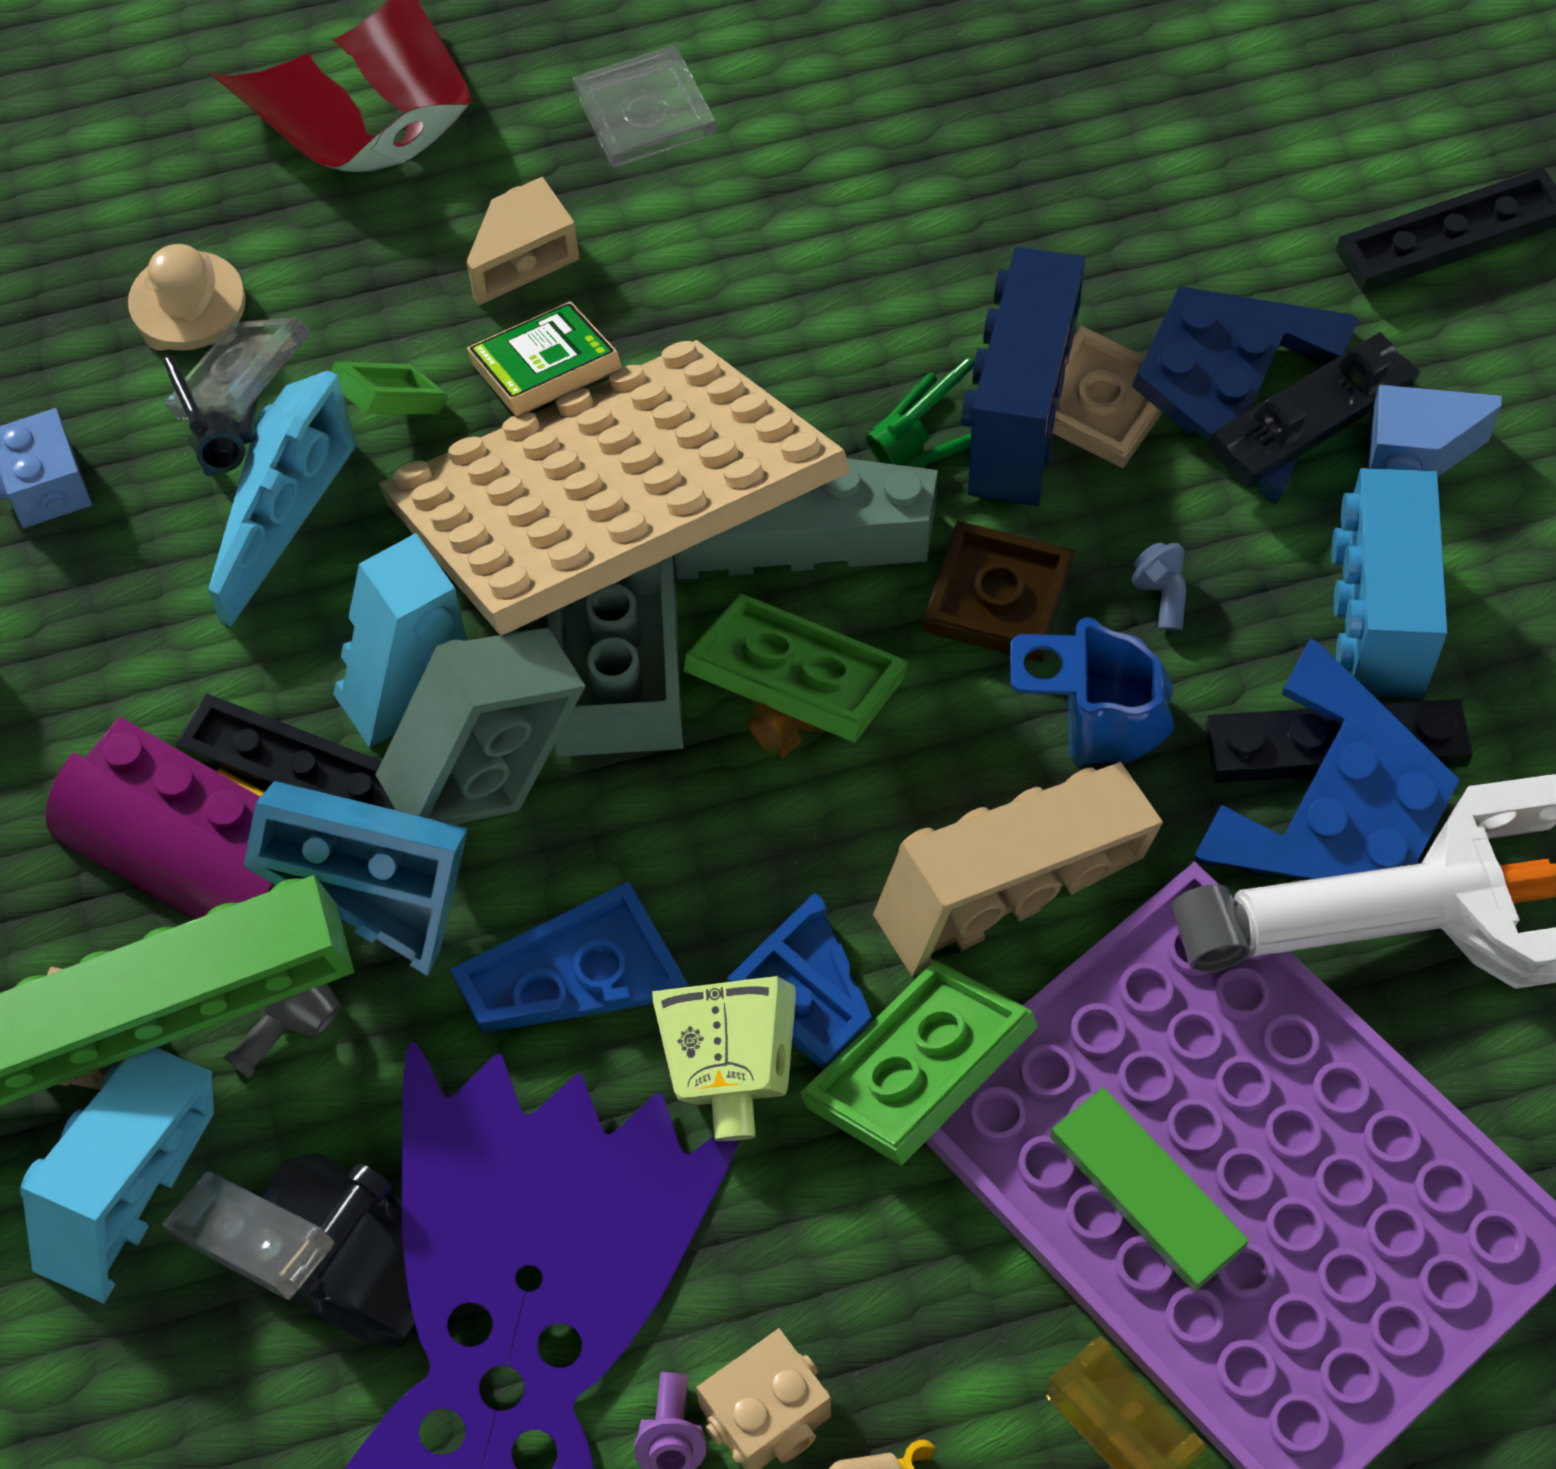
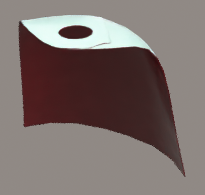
M388 0L358 26L332 40L348 55L353 57L363 77L379 95L404 112L376 136L366 133L360 109L344 88L319 69L309 53L261 72L236 76L209 73L310 159L323 166L341 171H376L399 163L403 164L437 140L455 123L471 103V94L459 69L419 0ZM406 126L407 135L401 142H393L395 135Z

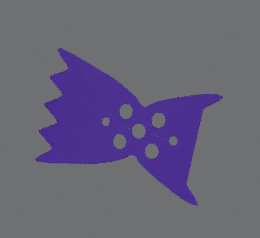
M412 1042L409 1044L405 1055L403 1079L402 1245L413 1318L421 1345L430 1362V1371L424 1380L413 1386L391 1407L344 1469H517L511 1457L512 1446L522 1433L530 1430L545 1432L555 1441L557 1459L551 1469H594L589 1445L582 1426L574 1414L575 1401L578 1396L593 1386L611 1368L629 1346L660 1301L730 1166L740 1140L715 1141L713 1136L692 1153L685 1154L679 1145L662 1093H655L620 1128L611 1134H606L599 1123L583 1075L580 1073L575 1074L538 1110L530 1115H526L518 1103L505 1062L499 1054L494 1055L457 1093L449 1098L444 1097L427 1059L416 1043ZM532 1265L541 1271L543 1276L542 1283L537 1290L526 1292L525 1294V1291L517 1286L515 1276L521 1267ZM464 1303H477L483 1306L490 1313L493 1321L492 1332L489 1338L475 1347H464L456 1343L450 1337L447 1329L448 1318L451 1312L457 1306ZM554 1324H566L573 1327L579 1333L582 1341V1352L579 1358L572 1365L565 1368H554L546 1364L540 1358L537 1350V1341L541 1332ZM508 1364V1367L515 1369L522 1376L525 1384L524 1395L514 1408L506 1411H496L489 1408L482 1401L479 1393V1383L482 1376L489 1369L496 1366H507ZM437 1409H449L456 1412L463 1419L465 1425V1438L461 1446L454 1452L446 1455L428 1451L422 1444L419 1436L423 1418L431 1411Z

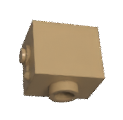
M780 1328L696 1387L699 1407L709 1423L706 1426L708 1433L717 1445L722 1443L724 1446H728L733 1453V1460L740 1463L743 1469H761L776 1457L781 1463H786L801 1454L815 1440L816 1435L813 1430L831 1418V1397L829 1392L817 1380L816 1374L818 1370L812 1360L807 1355L802 1356L797 1353Z

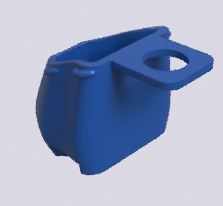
M1087 617L1077 623L1075 636L1020 634L1012 639L1010 647L1011 687L1019 693L1068 695L1069 756L1076 766L1082 768L1083 765L1102 762L1131 763L1157 748L1172 734L1174 720L1168 706L1173 695L1171 679L1161 661L1138 637L1109 630L1101 626L1097 620ZM1038 649L1050 650L1061 659L1062 669L1053 678H1035L1024 667L1026 656Z

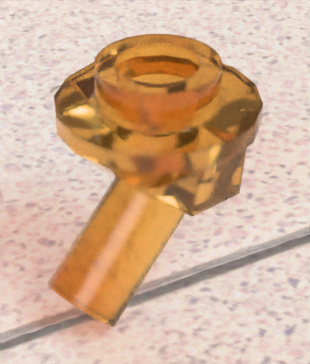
M756 701L751 703L755 716L746 721L751 734L762 752L766 754L774 749L782 759L788 756L792 748L802 742L797 729L830 733Z

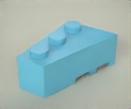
M416 533L359 563L348 617L354 625L352 641L343 644L341 658L347 665L345 678L337 681L335 684L334 696L369 749L395 735L436 646L443 645L452 640L467 641L455 587Z
M153 1048L127 1058L123 1063L116 1062L108 1070L98 1094L85 1110L79 1109L72 1114L64 1127L60 1141L45 1159H38L29 1167L22 1180L20 1195L23 1198L32 1272L104 1304L115 1286V1283L108 1279V1270L125 1241L137 1246L139 1245L149 1227L146 1222L139 1220L141 1213L159 1183L169 1188L173 1186L214 1115L212 1071L159 1048Z

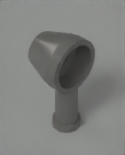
M328 983L270 1004L265 1008V1015L233 1052L229 1050L223 1058L250 1079L256 1072L254 1070L255 1066L287 1029L315 1039L323 1034L333 1023L342 1005Z

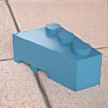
M274 781L255 804L243 866L274 885L289 879H304L315 875L337 903L340 918L357 928L354 933L371 943L375 939L411 960V967L428 976L442 949L468 828Z

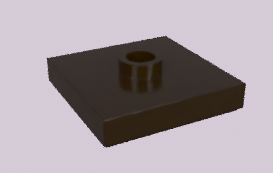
M956 521L922 620V632L1010 654L1011 641L1017 635H1051L1073 567L1075 550ZM1046 649L1032 651L1026 656V659L1042 662Z

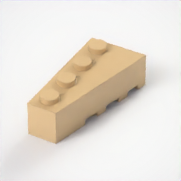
M1121 762L1097 771L1092 767L1085 768L1072 775L1065 783L1046 790H1042L1040 787L1028 789L1006 805L992 810H988L986 807L977 808L964 815L957 823L936 831L932 828L920 829L908 836L899 846L898 855L873 916L913 977L923 972L933 962L931 959L933 952L950 943L955 942L962 952L983 941L985 938L983 932L992 927L1003 916L1013 912L1020 922L1040 912L1042 907L1055 898L1060 891V887L1063 885L1073 895L1143 859L1163 821Z

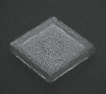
M676 45L573 77L575 93L613 168L716 134V121Z
M299 318L232 323L185 378L200 412L203 415L209 412H221L231 417H241L311 332ZM174 391L166 400L167 403L165 405L177 419H188L176 391Z

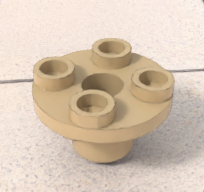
M172 244L158 250L150 259L148 267L135 279L128 297V308L135 328L144 337L145 343L150 348L159 351L167 349L193 350L208 345L219 346L226 344L236 334V325L243 315L246 303L245 290L240 275L229 262L217 255L197 251L195 248L185 244Z

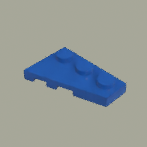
M629 881L450 969L453 980L482 1034L653 1004L652 991L690 987Z

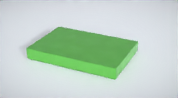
M739 594L687 652L683 671L856 743L903 681L908 662L757 599Z
M935 959L800 1092V1095L807 1109L902 1166L1038 1028L1033 1011Z

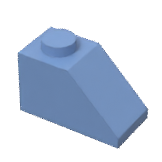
M1379 385L1369 419L1368 469L1437 471V477L1441 476L1490 440L1502 406V396Z

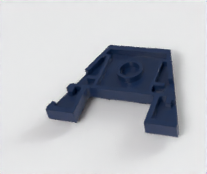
M1179 286L1132 387L1188 434L1195 430L1209 442L1214 431L1250 410L1279 346L1326 365L1344 354L1359 318L1351 314ZM1298 457L1257 482L1260 484L1257 492L1276 504L1284 491Z

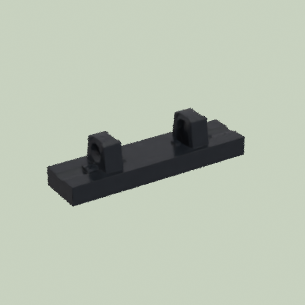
M1379 332L1214 431L1206 447L1247 489L1372 412L1379 385L1411 388L1418 378L1420 371L1408 359L1400 355L1394 345Z

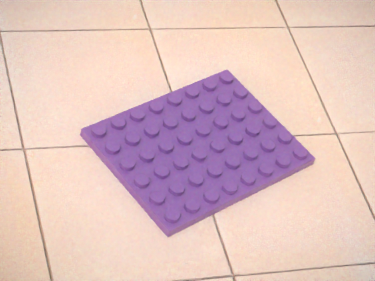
M1193 862L1022 1005L1033 1011L1038 1028L925 1143L1236 1469H1366L1556 1287V1201L1290 951L1255 957L1248 955L1237 965L1225 970L1211 973L1194 972L1188 962L1172 911V903L1178 896L1191 889L1218 883L1196 862ZM1102 1087L1110 1093L1249 1239L1247 1248L1196 1292L1181 1279L1050 1138L1051 1129Z

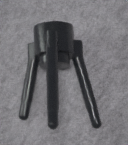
M172 356L165 357L163 360L164 366L188 417L190 429L192 430V435L189 436L188 441L203 468L204 474L206 476H214L216 473H227L236 469L245 457L244 444L251 443L256 439L254 421L264 373L262 367L255 366L252 369L241 421L236 422L231 416L221 412H209L203 415L175 359Z

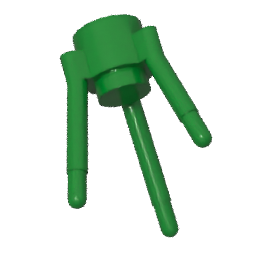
M972 357L966 358L929 392L928 390L936 383L937 376L934 373L927 374L884 420L872 428V431L866 435V441L873 455L880 463L924 468L930 463L970 448L971 433L924 451L923 444L929 440V435L919 418L974 368L975 359Z

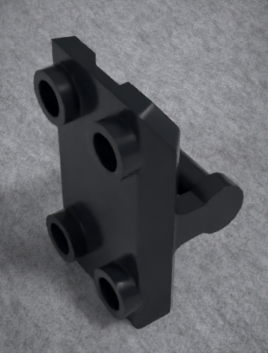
M320 1153L300 1155L283 1161L269 1181L270 1185L250 1214L245 1215L232 1234L231 1250L238 1268L369 1345L404 1347L416 1330V1325L408 1294L402 1245V1200L389 1192L391 1185L384 1177L362 1164H356L352 1171Z

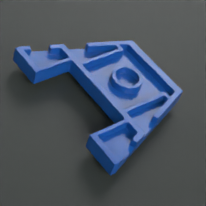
M1310 638L1282 691V695L1339 723L1341 728L1284 835H1279L1221 805L1194 855L1193 861L1200 865L1216 868L1220 865L1250 870L1249 873L1274 877V875L1303 880L1417 864L1460 781L1319 642Z

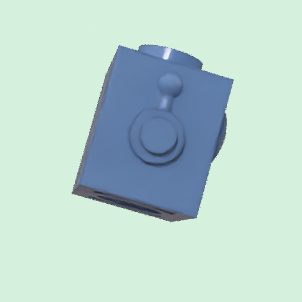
M56 408L0 426V501L9 498L23 529L92 506L71 442Z

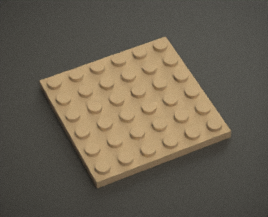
M696 340L694 342L682 341L672 344L662 351V356L643 365L624 366L619 371L610 374L609 380L589 389L579 388L557 398L556 404L536 413L527 412L520 416H512L503 423L501 429L481 438L468 437L452 444L447 453L430 461L408 463L397 469L392 478L379 483L387 505L412 534L416 533L437 563L499 635L502 636L851 471L843 448Z

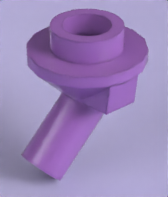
M660 1372L655 1420L641 1419L637 1438L634 1441L635 1459L642 1469H695L701 1465L706 1455V1438L703 1435L702 1427L684 1420L688 1375Z

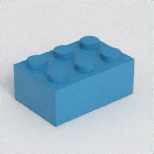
M1360 468L1354 493H1344L1341 508L1342 528H1335L1332 537V564L1342 565L1343 580H1337L1335 584L1334 615L1335 617H1344L1345 633H1339L1337 638L1336 660L1374 697L1424 699L1447 636L1437 471Z

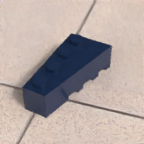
M1015 247L1009 270L999 269L994 292V305L1000 306L999 309H988L983 344H987L989 347L988 350L980 348L977 350L972 384L978 385L977 391H966L962 409L961 426L971 427L968 496L1033 506L1040 505L1043 490L1044 462L1049 461L1056 410L1059 411L1066 364H1069L1082 300L1085 256Z

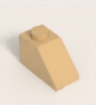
M543 177L523 186L514 187L505 194L492 199L466 261L473 298L478 306L579 260L575 222Z

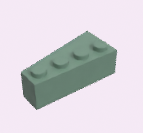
M847 458L850 473L675 554L677 580L699 578L698 571L728 569L729 576L754 574L753 567L790 565L791 571L815 570V564L836 561H845L848 567L927 562L936 513L938 470Z

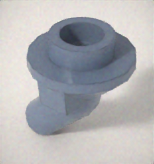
M1156 543L1143 551L1134 563L1136 571L1132 576L1131 582L1136 589L1161 591L1158 629L1183 631L1186 578L1182 575L1185 550L1179 543L1168 545Z

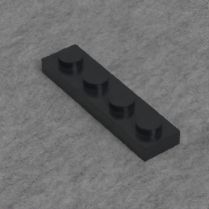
M1543 167L1340 236L1336 253L1361 292L1366 293L1556 227V184Z
M207 693L175 743L179 751L209 768L217 771L221 768L247 783L265 790L274 781L396 810L376 777L377 770L382 762L381 760Z
M1462 699L1382 704L1447 768L1469 766L1473 751ZM1311 709L1208 715L1205 729L1214 783L1314 777L1335 740L1341 725Z

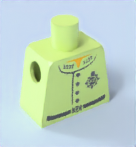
M778 976L652 991L656 1017L677 1099L693 1105L712 1104L715 1141H737L755 1138L753 1099L786 1095L788 1090L796 1002L795 985Z

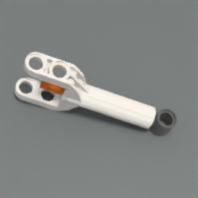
M1556 774L1468 786L1421 864L1243 889L1235 894L1234 900L1230 889L1220 884L1196 887L1183 893L1173 901L1172 911L1190 968L1194 972L1211 973L1235 966L1248 955L1255 957L1441 928L1474 965L1514 989L1556 983V927L1518 933L1516 924L1519 922V917L1514 907V903L1556 897V863L1550 864L1549 859H1541L1500 866L1489 842V839L1548 831L1556 825Z

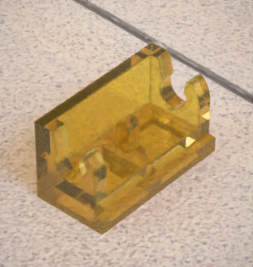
M1101 1335L1050 1377L1046 1398L1112 1469H1187L1206 1450L1205 1443L1196 1433L1190 1434L1113 1354L1114 1351L1111 1349V1345Z

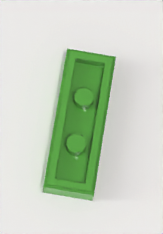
M1104 1087L1099 1089L1051 1129L1050 1138L1194 1292L1199 1290L1247 1248L1249 1239Z

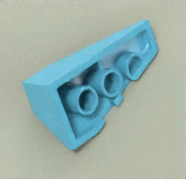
M328 370L286 385L274 403L267 405L257 419L255 428L256 439L250 443L208 588L219 620L227 626L231 627L357 446L338 375Z

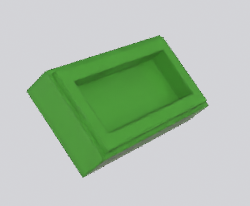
M335 362L330 371L338 375L343 395L366 414L440 415L449 398L442 389L411 364Z

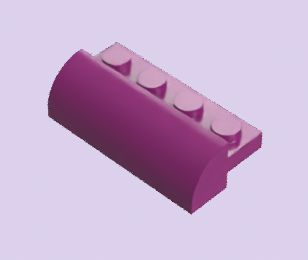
M120 716L85 758L73 752L62 766L53 783L45 814L46 826L53 838L192 920L206 916L210 910L219 905L246 901L271 891L275 886L243 866L255 804L260 796Z

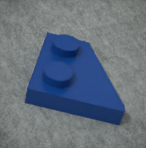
M816 893L811 895L727 977V982L778 976L795 985L796 1002L792 1044L822 1070L871 1023L872 1016L860 988L856 987L851 976L850 964L841 943L838 944L826 916L825 904Z

